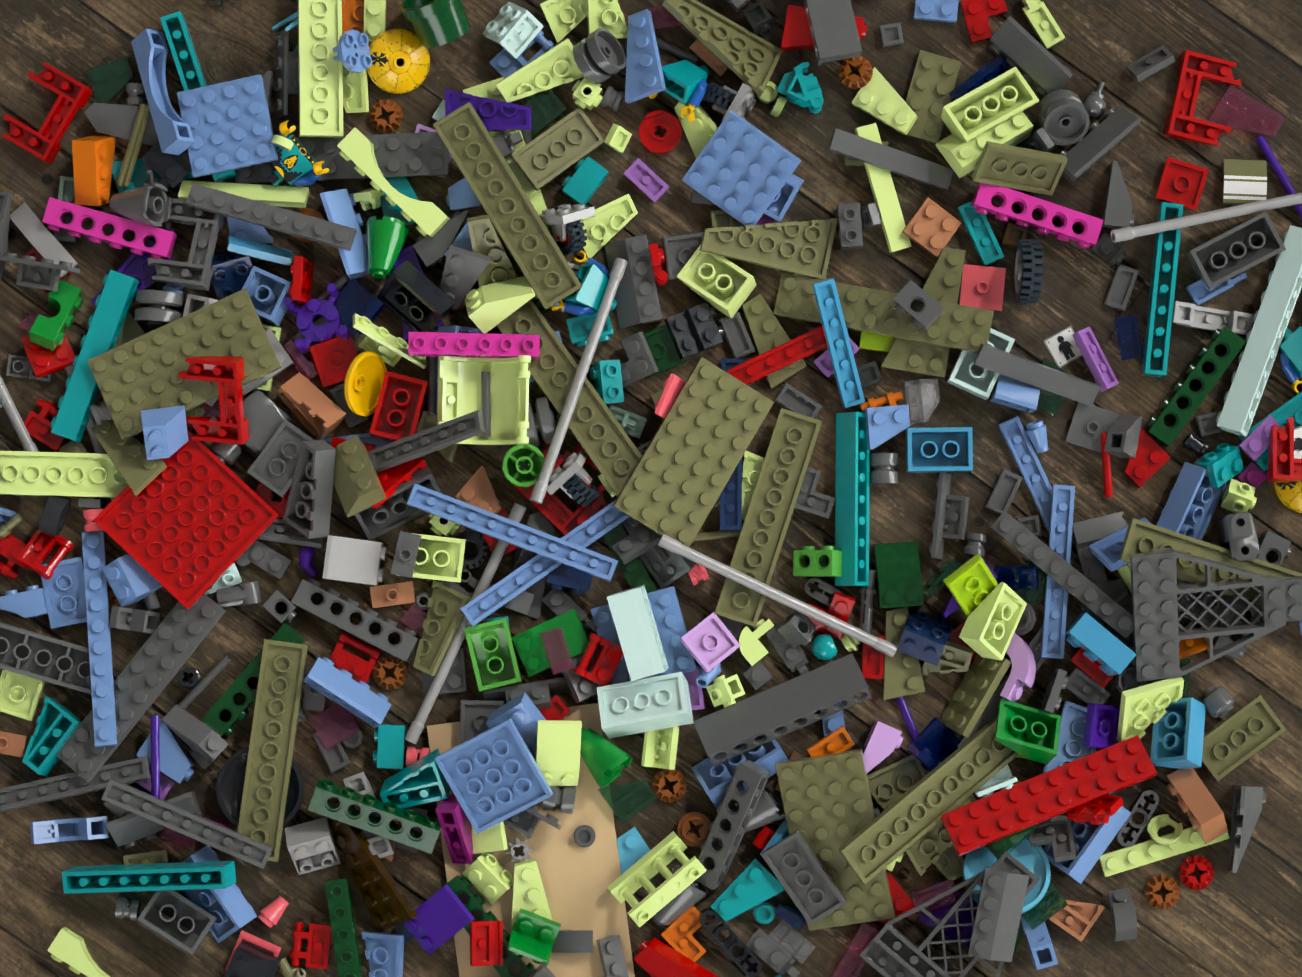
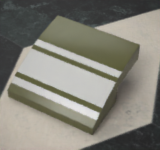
M1223 160L1222 205H1243L1266 200L1267 161Z

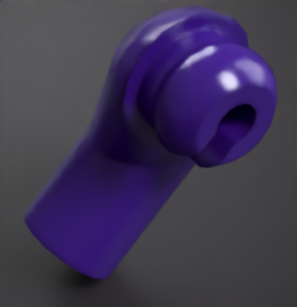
M306 546L299 552V565L310 578H313L319 573L311 563L315 550L313 547Z

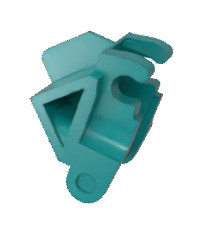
M804 62L796 66L792 72L784 74L777 91L785 95L786 100L802 108L808 107L812 114H818L824 102L822 91L816 76L814 77L813 74L803 75V73L808 72L809 63Z

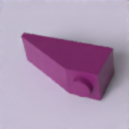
M449 795L448 799H443L435 809L452 863L472 864V824L456 796Z

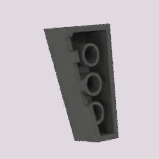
M324 440L302 442L283 517L287 523L308 539L328 537L330 530L336 449Z

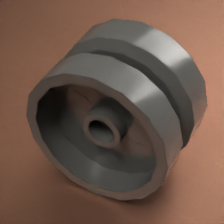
M604 28L596 29L587 38H583L573 46V56L578 68L587 79L595 84H602L612 74L618 73L626 66V55L621 44L612 33Z
M1063 89L1052 91L1044 96L1038 104L1036 111L1037 120L1054 144L1064 146L1073 144L1080 140L1088 131L1090 125L1089 115L1082 101L1074 92Z
M137 290L136 302L139 305L148 307L135 309L134 321L152 326H164L181 318L182 314L180 312L169 309L183 307L184 295L159 290Z
M546 396L535 400L536 413H533L531 403L529 402L528 404L529 428L527 429V437H529V444L535 447L539 446L538 433H542L543 441L548 445L551 444L555 433L554 429H556L553 412L549 408Z

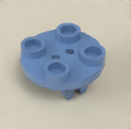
M353 29L345 31L340 36L338 46L332 49L333 52L338 53L337 56H334V60H341L345 68L354 73L362 72L367 67H370L372 65V58L370 57L368 36Z

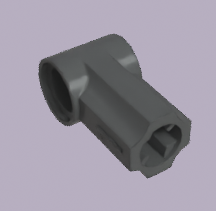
M259 582L242 583L236 587L218 589L217 600L219 606L224 608L241 604L246 606L262 603Z

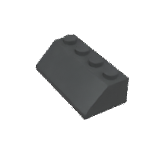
M1011 16L1007 18L988 42L990 50L997 56L1000 54L1006 60L1005 63L1010 69L1017 67L1028 85L1032 84L1037 88L1036 92L1041 98H1044V96L1052 91L1062 89L1073 76L1065 66Z
M1122 106L1117 110L1114 108L1110 109L1104 115L1106 119L1101 124L1095 122L1088 129L1090 133L1086 137H1082L1073 143L1074 147L1068 152L1064 149L1059 154L1066 156L1068 160L1062 173L1064 178L1072 184L1132 132L1141 122L1139 118Z
M1265 211L1186 253V256L1198 277L1211 289L1286 250Z
M647 235L625 238L604 245L609 273H611L616 258H621L628 262L614 297L617 301L616 311L620 329L662 322Z
M428 464L422 470L418 468L412 473L413 478L408 482L403 481L395 488L396 492L377 509L368 507L355 514L369 541L428 513L407 505L414 484L442 493Z
M194 791L166 801L198 816L203 815ZM134 813L105 823L118 847L124 845L125 849L137 845L136 840L145 838V841L158 837L157 832L165 830L166 834L174 831Z
M986 866L968 950L969 956L1012 962L1029 875Z

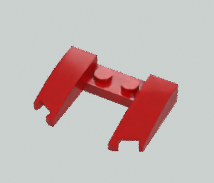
M1189 50L1181 52L1177 68L1179 75L1171 112L1167 114L1163 135L1200 144L1219 146L1220 143L1216 141L1222 132L1228 134L1232 127L1194 118L1193 115L1201 79L1237 87L1241 86V79L1234 80L1231 69L1236 67L1237 63Z
M44 62L42 63L46 68L37 76L31 71L27 77L57 93L59 96L38 132L5 114L4 121L10 122L9 134H2V136L40 159L52 164L62 147L59 144L79 107L84 108L93 89Z
M187 357L185 361L190 363L187 372L182 370L179 373V378L218 382L220 417H186L187 424H192L197 433L191 437L192 440L243 445L249 439L248 418H244L241 383L245 378L243 357Z
M1294 417L1286 419V425L1277 428L1276 424L1271 426L1267 482H1302V459L1294 458Z
M550 445L542 452L544 458H546ZM565 450L564 455L558 454L553 470L561 466L571 455L569 451ZM512 484L563 536L611 504H605L602 492L606 489L603 484L598 488L599 496L587 507L580 506L574 513L554 494L550 495L547 491L542 504L531 501L530 497L535 485L518 487Z

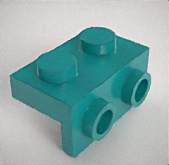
M597 312L593 315L566 319L572 345L576 344L577 348L586 346ZM609 314L598 343L611 340L610 336L614 335Z
M605 360L593 363L590 368V378L593 380L594 389L604 403L609 405L624 402L620 360Z
M1228 443L1219 444L1216 449L1205 454L1202 459L1196 462L1197 466L1207 468L1210 485L1213 488H1219L1244 470L1239 446H1232Z

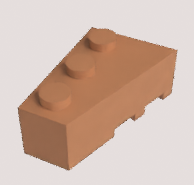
M300 372L284 383L276 393L315 440H322L333 432L346 415L340 407Z
M1193 768L1178 769L1167 775L1169 782L1167 788L1173 797L1176 795L1181 810L1187 813L1195 830L1197 829L1205 844L1228 832L1223 811Z

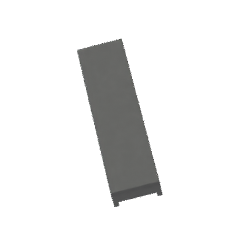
M803 0L817 64L822 65L824 62L853 57L855 59L860 58L862 48L851 0Z
M0 622L1 669L92 695L89 647Z
M849 654L693 722L708 758H710L714 766L871 697L868 691L869 687L853 654ZM864 692L863 695L859 697H854L856 694ZM844 700L841 705L834 706L837 702ZM824 709L822 713L814 714L816 711ZM804 718L801 722L794 723L797 719ZM784 726L782 730L774 732L778 727ZM764 735L763 738L759 740H754L756 737ZM744 744L742 747L734 749L735 746ZM724 752L720 757H714L716 754Z

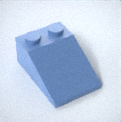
M524 692L490 713L486 725L488 728H491L511 718L534 758L538 720L546 719Z

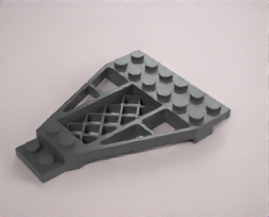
M1172 547L1151 549L1149 553L1130 554L1134 653L1137 654L1134 657L1137 682L1181 677L1285 626L1286 622L1302 620V576L1278 578L1271 575H1263L1172 549ZM1182 558L1204 564L1205 582L1177 584L1176 559ZM1211 567L1246 577L1211 581ZM1249 587H1253L1257 592L1248 600L1242 594ZM1227 589H1231L1236 594L1226 602L1221 596ZM1206 591H1209L1214 596L1205 605L1199 599ZM1187 593L1192 599L1184 607L1178 600ZM1241 597L1247 603L1238 612L1232 605ZM1258 598L1260 601V609H1258L1254 605L1255 601ZM1219 599L1225 606L1216 614L1210 608ZM1198 602L1203 606V609L1194 616L1189 610ZM1178 606L1182 609V610L1179 612V614H1178ZM1250 607H1253L1257 613L1249 621L1243 615ZM1231 609L1236 615L1227 623L1221 617ZM1209 611L1215 617L1205 625L1200 619ZM1187 613L1193 620L1184 627L1179 621ZM1240 618H1242L1246 622L1241 624H1235ZM1219 620L1223 624H1225L1222 626H1214ZM1197 622L1203 626L1202 628H1193ZM1250 633L1213 652L1214 637ZM1207 637V655L1180 668L1179 642L1184 639Z
M1006 850L994 865L991 866L1029 875L1025 897L1040 880ZM985 870L887 921L859 956L884 977H953L951 974H958L956 977H964L978 960L995 972L994 977H999L1004 961H999L996 968L986 959L969 956L961 952V942L970 941L971 938L960 939L959 926L972 925V928L974 926L973 910L977 909V906H973L972 894H979L981 890L973 891V889L977 885L982 887ZM966 887L964 893L941 919L936 918L925 908L952 892ZM969 895L971 907H959ZM918 910H922L935 921L936 926L921 944L915 945L897 930L893 924ZM971 910L972 922L959 923L958 911ZM955 912L956 923L945 924ZM957 927L958 939L945 940L944 928ZM941 929L942 940L930 941ZM958 942L959 954L946 955L945 943ZM943 943L944 956L931 957L930 944ZM926 945H927L928 955H927L925 952L922 951V950L925 948ZM972 957V959L963 968L962 958ZM960 958L961 970L948 971L947 959ZM944 959L945 969L934 960Z

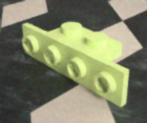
M356 313L353 315V327L364 333L358 341V347L365 351L379 354L383 361L392 367L403 356L419 367L426 368V356H408V344L400 337L396 338L387 329L376 326L365 316L361 317Z

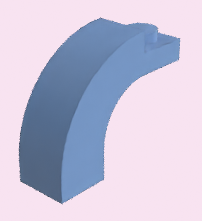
M107 816L30 822L31 844L109 838L108 829L105 824L108 823Z

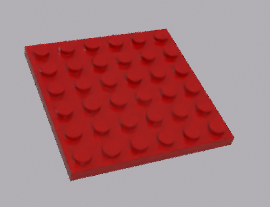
M187 429L189 441L169 458L161 459L167 467L137 496L134 495L129 485H127L93 521L189 610L266 531L279 515L201 441L192 440L193 434Z

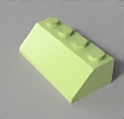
M1014 67L944 106L941 118L952 135L964 142H968L1038 103L1039 99L1017 67Z
M1022 111L968 142H964L951 134L937 142L935 146L957 176L961 178L975 169L986 141L1016 146L1030 137L1033 124Z

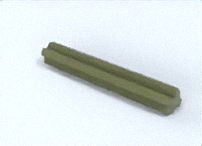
M140 104L117 180L119 186L129 187L151 113L149 105Z

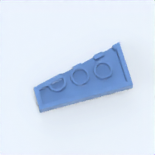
M648 9L628 16L625 102L628 104L666 90L652 15Z
M369 931L361 932L362 940H365L366 960L368 959L370 967L369 977H403L404 935Z

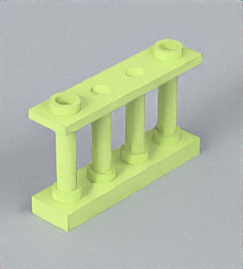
M674 831L607 887L620 904L625 900L632 907L628 915L639 927L707 871L695 856L690 860L686 857L683 851L687 849V846ZM677 858L683 866L672 874L666 866ZM660 872L666 880L655 888L649 880ZM643 886L649 895L641 902H638L633 894Z

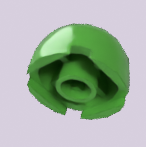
M531 444L513 446L506 452L503 458L502 470L504 476L511 484L518 487L535 485L545 461L544 455L537 447Z

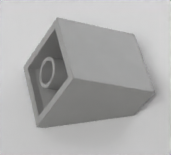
M328 535L322 578L378 586V582L383 580L384 569H380L381 560L385 561L386 548L383 547L382 542Z

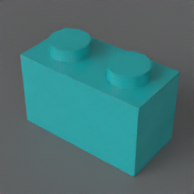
M589 156L577 163L574 168L577 170L572 177L568 176L561 185L564 187L562 193L576 204L584 203L586 205L609 175V171Z
M380 724L378 729L375 728L374 741L378 742V749L374 750L373 763H377V768L404 769L406 725Z

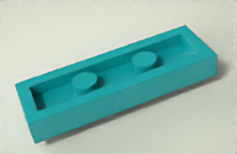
M971 201L959 206L957 209L983 266H986L1004 258V255L986 215L980 214L975 211L976 208L970 207Z

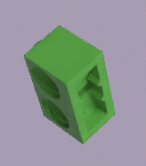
M802 546V550H794L793 576L842 577V551L834 550V546H821V550H815V546ZM809 557L810 563H809V565L807 566L806 561H807V558ZM827 557L829 558V564H828V566L826 565V558H827Z

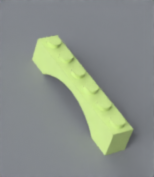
M354 127L337 145L341 149L339 154L347 162L351 159L356 164L354 169L363 177L367 175L372 179L370 184L378 192L382 189L387 194L385 199L392 206L397 204L402 209L400 213L409 222L413 219L418 224L416 229L424 237L427 234L433 237L450 220L433 202L409 198L393 188L378 167L373 143L357 128Z
M67 927L61 928L47 950L51 953L50 957L59 963L64 961L70 965L69 969L78 975L82 973L87 977H110L92 959L84 938Z

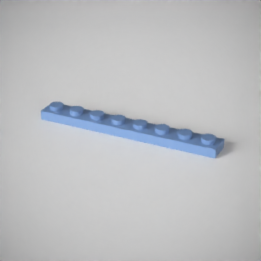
M1054 484L1052 485L1048 547L1070 564L1075 486ZM1047 574L1041 657L1064 659L1068 591Z

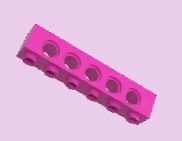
M979 182L970 206L976 208L975 211L980 214L987 215L991 213L996 215L995 218L1008 222L1009 219L1015 221L1018 226L1024 228L1030 226L1036 228V232L1048 235L1051 233L1057 235L1056 238L1061 241L1068 242L1072 240L1077 242V246L1087 249L1089 246L1096 245L1104 221L1006 187ZM995 196L1000 199V207L992 205V197ZM1013 203L1020 206V214H1015L1012 211L1011 206ZM1033 210H1037L1040 212V221H1036L1033 219ZM1053 217H1058L1061 220L1060 227L1053 225ZM1074 223L1080 225V234L1073 232L1072 226Z
M49 197L42 221L48 225L47 229L60 232V229L69 231L68 235L81 238V235L88 236L91 242L101 244L102 241L109 242V246L122 250V247L130 248L131 253L142 256L144 252L151 254V258L164 260L165 258L170 260L177 234L172 231ZM66 214H72L73 220L69 224H64L63 222ZM87 220H93V227L85 230L84 223ZM109 225L114 226L113 234L106 236L104 233L105 228ZM134 231L135 238L127 242L125 240L126 233ZM150 237H155V245L150 248L146 247V240Z
M409 332L408 356L510 358L526 355L531 356V359H539L540 335Z

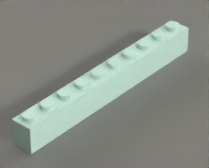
M1290 225L1289 230L1283 236V244L1286 250L1276 255L1274 271H1271L1269 274L1267 290L1261 296V306L1254 315L1253 328L1247 334L1245 350L1240 353L1238 369L1232 375L1231 388L1226 392L1224 407L1217 416V426L1221 430L1246 438L1302 288V228Z

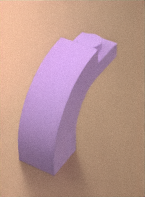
M1014 633L1005 653L1011 659L1012 669L1000 694L1005 700L1016 702L1021 697L1024 685L1032 688L1036 674L1035 658L1030 647L1022 638Z

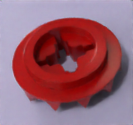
M1198 855L1190 856L1182 862L1179 869V877L1187 888L1202 890L1208 887L1214 879V868L1206 858ZM1195 864L1198 870L1205 871L1199 875V882L1195 876H1188V874L1195 871Z

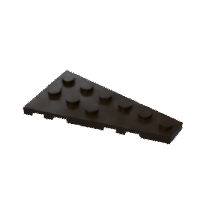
M328 817V823L336 835L337 843L344 853L346 863L354 876L355 884L359 887L364 904L368 908L372 922L378 932L418 917L415 910L411 911L405 903L408 899L404 893L400 895L396 890L395 880L378 855H373L368 849L370 844L367 839H362L357 833L358 828Z

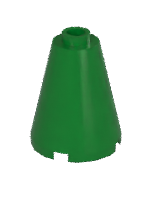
M376 216L368 218L366 224L368 270L372 273L373 277L383 279L385 276L390 275L410 228L409 226L405 227V222L393 217L383 216L382 220H376Z
M581 728L580 754L597 785L600 788L602 786L606 787L621 775L620 771L623 769V766L626 769L628 768L633 758L591 728Z

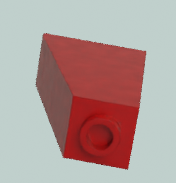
M788 5L780 49L783 51L814 48L805 7ZM854 16L859 39L861 40V37L865 38L867 25H863L865 18Z
M655 937L650 942L646 940L642 942L636 949L638 954L633 958L651 977H719Z

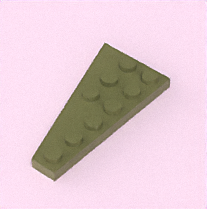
M664 0L662 3L664 8L740 79L750 86L759 96L762 95L783 50L697 0Z

